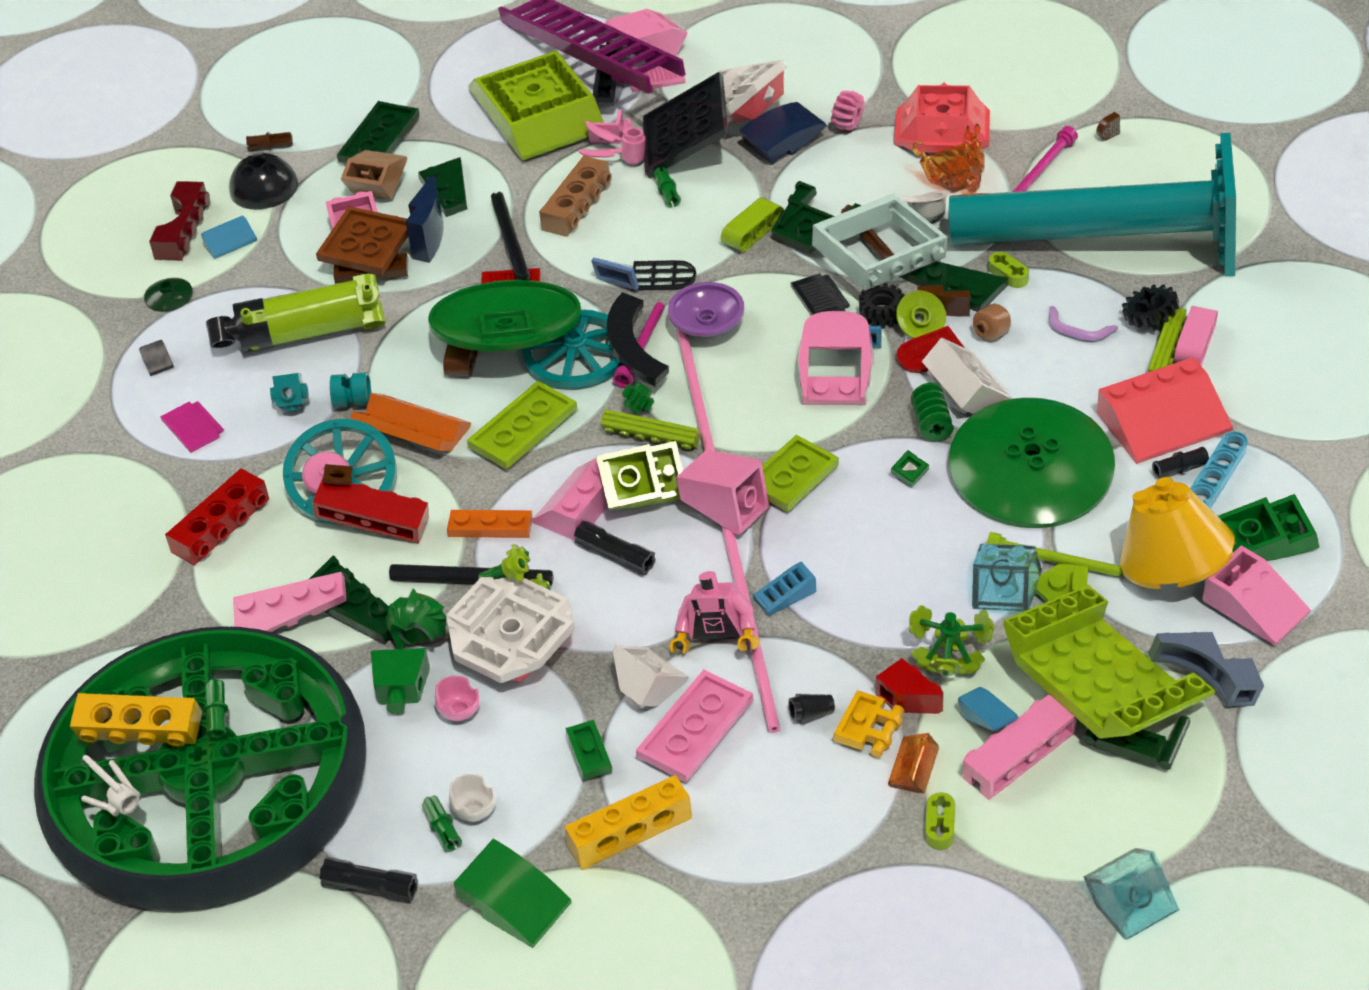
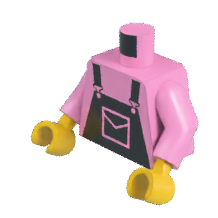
M713 571L701 573L699 575L700 584L694 585L691 593L684 597L678 611L675 629L678 637L670 643L671 652H676L678 641L684 645L683 654L690 650V642L686 639L687 634L690 635V639L740 637L737 642L740 651H747L746 642L748 639L751 642V649H757L760 641L752 633L755 630L752 604L737 591L735 584L731 582L718 583L716 573Z

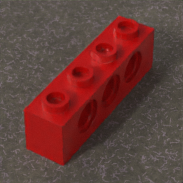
M240 468L165 534L171 553L195 566L270 499L265 481Z

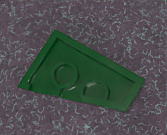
M461 157L418 172L419 180L423 185L430 176L435 177L441 211L445 217L468 210Z

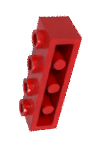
M322 478L312 502L314 517L418 544L429 519L428 502L417 497L409 498L397 495L392 491L373 489L365 484L323 483Z

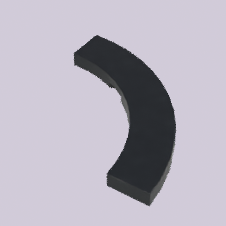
M622 292L616 298L608 313L607 339L609 347L618 362L628 367L631 374L656 387L669 373V366L650 356L639 345L634 336L632 326L636 316L644 307V300Z

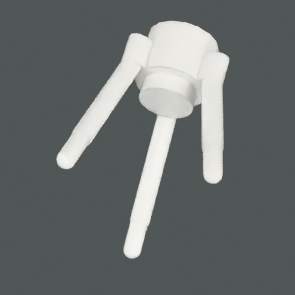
M88 755L83 756V760L110 788L107 791L109 804L88 796H82L81 800L104 809L113 816H117L119 812L121 814L131 813L140 801V792L133 788L115 761L110 760L109 765L122 784L113 780Z

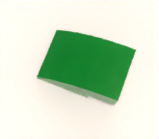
M1295 494L1269 503L1267 497L1218 515L1233 532L1236 542L1232 549L1233 552L1242 545L1266 561L1320 548L1317 533Z
M494 838L453 882L459 899L480 910L483 919L531 948L535 947L572 903L571 898L544 873Z

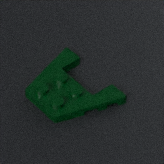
M802 181L796 183L795 192L790 194L786 209L781 211L771 230L773 238L808 253H813L817 250L812 246L813 225L834 216L806 205L817 195L816 187ZM855 203L848 211L862 205Z

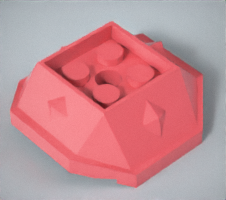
M945 82L941 85H918L909 98L897 108L895 145L899 147L904 146L911 151L927 153H967L979 147H988L990 109L979 100L970 85H947Z

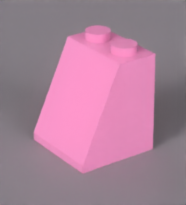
M706 450L676 476L681 501L735 534L741 535L769 508L762 461L759 459Z

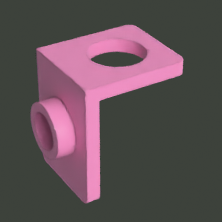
M623 110L618 111L616 123H591L622 138ZM588 129L590 143H621L616 140L608 142Z

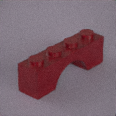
M176 182L170 197L175 214L179 216L171 222L155 227L149 240L155 260L182 261L186 251H189L192 237L196 235L199 221L203 219V212L210 203V194L206 191L204 182Z

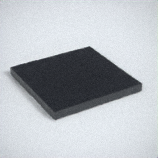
M720 72L715 73L643 115L645 174L649 178L654 177L653 174L657 168L660 167L662 172V167L668 169L728 134L724 77Z

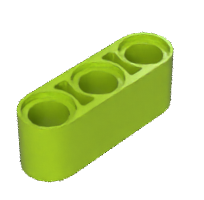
M763 197L758 198L723 228L721 241L741 252L747 251L772 230L784 208Z

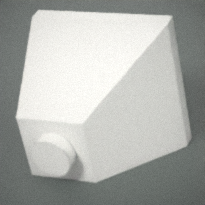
M615 645L612 650L620 691L629 697L628 701L636 707H658L684 685L689 678L648 647Z

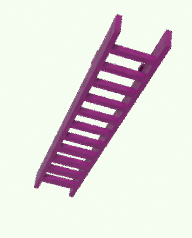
M531 0L512 10L502 6L498 7L502 23L611 75L613 80L621 84L625 82L645 93H652L649 76L644 73L658 66L681 77L686 75L683 59L555 0ZM543 15H546V16H544V17H542V18H540V19H538V20H536V21H533V20H535V19H537V18H539V17H541V16H543ZM560 19L559 21H557V22H555V23H553V24H551V25H549V26H547V27H544V26H546V25H548V24H550V23H552V22H554V21ZM570 25H573L572 27L567 28V29H565V30H563V31L557 33V31H559V30H561V29H564V28H566V27H568V26H570ZM582 30L585 31L584 33H582V34H580V35H578V36H576V37H574V38H572V39H569V38H568V37H570V36H572V35H574V34H576V33H578V32H580V31H582ZM593 36L598 37L584 45L580 44ZM605 42H609V43H610V44H608V45H606V46H604V47H602V48H600V49H598V50H596V51L593 50V48H595V47H597V46H599V45H601V44H603V43H605ZM620 47L623 48V50H621V51H619V52H617V53H615V54H613V55H611V56H609V57L605 56L606 54H608V53H610V52H612V51H614V50H616V49H618V48H620ZM631 54L636 55L622 63L618 62ZM644 60L646 64L636 69L630 68Z

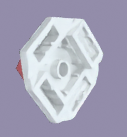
M784 60L718 71L724 77L727 124L754 120L784 94V70L787 68Z
M481 577L446 615L454 660L499 683L509 680L522 682L532 671L541 668L575 629L568 598L525 578L522 582H517L515 579L510 580L507 577L495 580L493 577Z

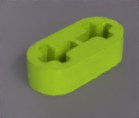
M995 252L989 256L988 269L991 274L1008 278V285L1013 288H1022L1028 284L1029 269L1024 264L1005 252Z
M938 792L931 795L927 801L926 842L933 849L945 850L954 841L955 801L951 795ZM938 805L944 806V815H938ZM937 827H943V837L936 836Z

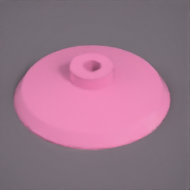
M329 451L319 452L311 456L304 464L302 470V479L305 486L316 494L324 475L325 464L349 466L344 457Z

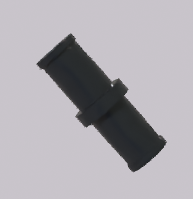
M1203 446L1185 453L1179 451L1174 453L1172 457L1154 461L1152 463V471L1156 478H1161L1175 472L1181 474L1187 472L1191 467L1206 464L1209 460V455Z

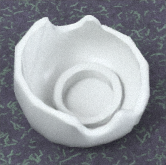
M464 774L456 777L450 784L449 789L451 810L458 817L469 822H476L488 817L495 808L494 788H489L484 781V777L479 774Z

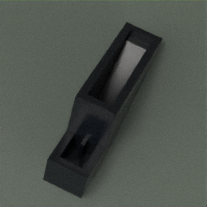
M620 47V48H618V49H616V50H614V51H612V52L606 54L605 56L609 57V56H611V55H613V54H615V53H617V52L623 50V48ZM630 55L619 60L618 62L622 63L630 59ZM596 69L593 96L597 105H615L622 94L625 82L621 84L613 80L611 75Z

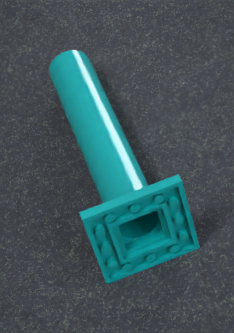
M1220 133V143L1215 144V158L1217 160L1215 169L1211 170V180L950 195L949 229L951 244L1213 231V241H1217L1218 250H1223L1219 251V266H1224L1225 276H1235L1236 188L1231 133Z

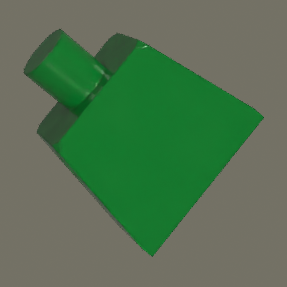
M426 648L371 650L373 683L378 703L381 705L387 704L386 709L388 712L400 714L404 711L405 704L419 702L430 671Z

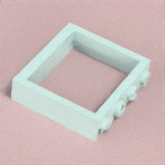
M893 193L814 224L812 246L865 291L945 258L947 236ZM893 221L918 241L920 245L866 266L839 242Z

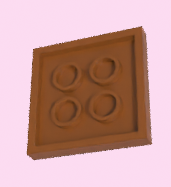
M348 206L317 251V260L384 275L408 238L405 224L407 218Z

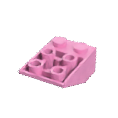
M647 8L612 18L605 22V24L674 56H677L688 34L687 31L664 14Z
M1242 545L1233 552L1231 560L1221 570L1205 579L1202 601L1274 646L1311 611L1265 559Z

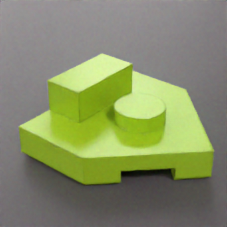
M1059 563L1031 580L1028 584V589L1036 596L1039 595L1048 602L1086 586L1088 566Z

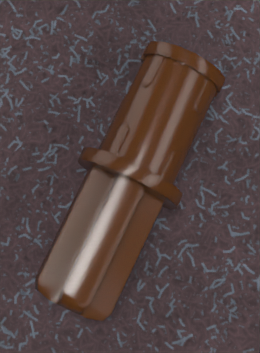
M266 132L264 135L246 136L248 151L265 148L272 150V147L289 146L293 144V136L291 132L274 134Z

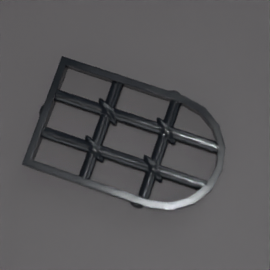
M681 260L634 261L635 275L636 273H652L649 278H637V282H651V285H639L637 290L631 289V291L683 289L695 282L697 277L696 269L691 263ZM677 265L685 266L687 268H677ZM636 266H652V268L636 269ZM656 266H673V268L656 269ZM693 272V276L676 277V273ZM672 273L670 278H655V274ZM672 281V285H655L657 282ZM678 281H687L682 284H676Z

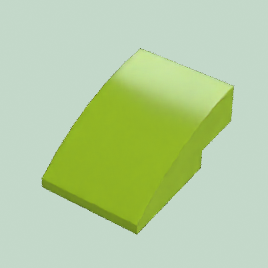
M676 441L652 447L648 444L596 456L609 510L642 507L681 500L676 476L683 471Z

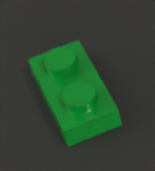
M594 720L565 728L566 736L583 780L612 772L611 762Z

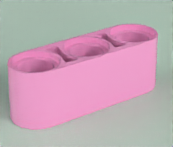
M1191 306L1177 343L1174 362L1178 363L1194 357L1202 366L1215 330L1218 317L1217 310Z

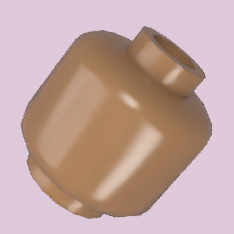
M996 303L982 308L973 317L974 331L980 338L986 341L996 340L1007 333L1011 327L1009 312L1003 306Z

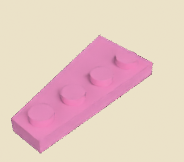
M342 572L233 597L234 627L254 628L272 632L285 625L289 628L297 624L298 620L309 614L315 616L345 602V577Z

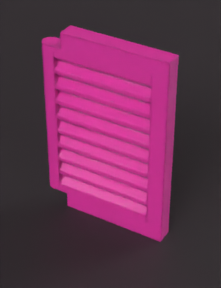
M189 401L160 416L161 421L190 453L220 438L219 434L224 431L221 425L199 401L193 404Z

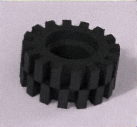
M883 283V286L878 285L865 291L862 290L861 295H859V314L867 320L868 324L872 323V326L881 325V329H885V325H888L889 328L894 327V323L898 324L896 319L897 306L905 295L900 288L896 289L895 285L888 287V283Z

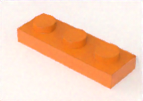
M451 510L447 526L448 537L530 538L533 519L532 510Z

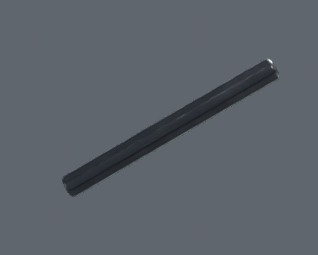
M500 191L497 193L493 192L491 194L493 208L516 279L530 280L529 271L504 195Z
M392 564L389 568V577L392 581L475 584L478 581L479 573L488 571L489 568ZM529 569L523 576L530 581V579H537V574L541 573L543 580L548 581L550 586L553 585L554 581L553 571Z

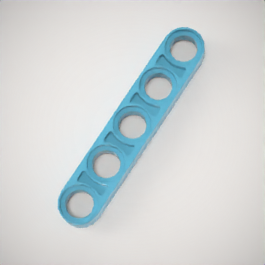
M1230 431L1223 436L1190 488L1196 495L1205 494L1209 497L1202 501L1210 509L1246 454L1248 439L1241 432ZM1238 442L1242 446L1231 447L1228 445V443ZM1227 459L1231 463L1223 465L1218 463L1217 460ZM1214 476L1219 478L1220 481L1210 482L1206 477Z

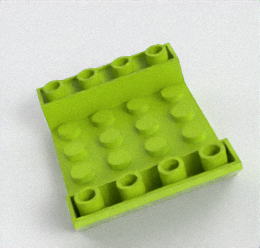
M1090 585L1083 586L1005 619L1003 622L1016 665L1100 739L1134 734L1213 696L1216 691L1194 672L1175 680L1157 664L1152 662L1151 659L1103 620L1109 601Z

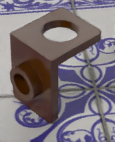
M325 464L323 483L350 485L352 483L353 466Z

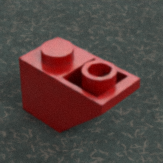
M903 658L876 676V696L884 698L885 703L891 709L894 705H899L903 707L904 713L939 714L943 711L944 692L937 683L928 680L915 665H910Z

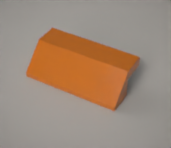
M379 393L370 394L366 412L352 411L350 418L365 422L380 432L438 451L450 452L469 430L472 423Z

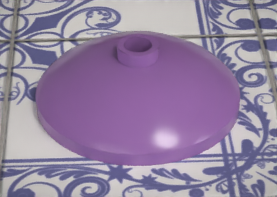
M701 282L689 285L679 290L671 298L668 305V316L673 326L681 332L695 337H714L724 334L734 328L744 315L742 296L734 288L717 282Z

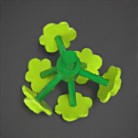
M919 605L917 611L911 612L909 616V632L914 634L915 638L922 639L926 631L934 628V634L937 638L930 650L920 646L912 651V656L917 659V664L922 669L934 673L937 672L944 676H952L955 673L971 674L980 668V664L985 661L984 656H982L980 651H975L968 655L963 641L969 637L967 631H973L974 636L978 637L980 644L992 640L994 623L989 618L986 610H981L979 614H975L974 625H965L963 620L956 619V614L953 612L946 613L941 623L930 621L932 611L923 605ZM940 646L945 649L944 659L940 658L937 653ZM951 649L960 651L962 656L959 661L950 659Z

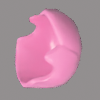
M452 675L441 679L437 683L434 698L435 705L439 713L445 718L453 721H463L472 717L478 710L479 692L477 688L473 689L470 686L467 677Z

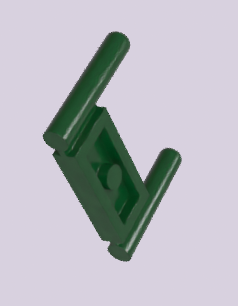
M1180 716L1169 741L1166 740V736L1144 729L1128 736L1100 739L1088 728L1082 740L1086 744L1091 745L1095 743L1098 748L1153 766L1159 764L1161 768L1170 770L1191 721L1187 716Z

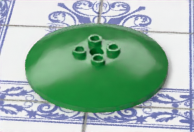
M531 280L494 281L470 286L447 295L432 307L428 316V322L432 334L449 345L477 351H510L540 345L566 334L579 322L581 305L579 299L572 292L554 284Z
M1014 398L984 407L961 425L950 447L949 470L953 484L962 498L984 516L1015 527L1048 528L1081 518L1104 499L1113 481L1115 455L1106 433L1092 418L1082 411L1065 403L1050 399ZM1033 450L1039 454L1030 456L1026 452Z

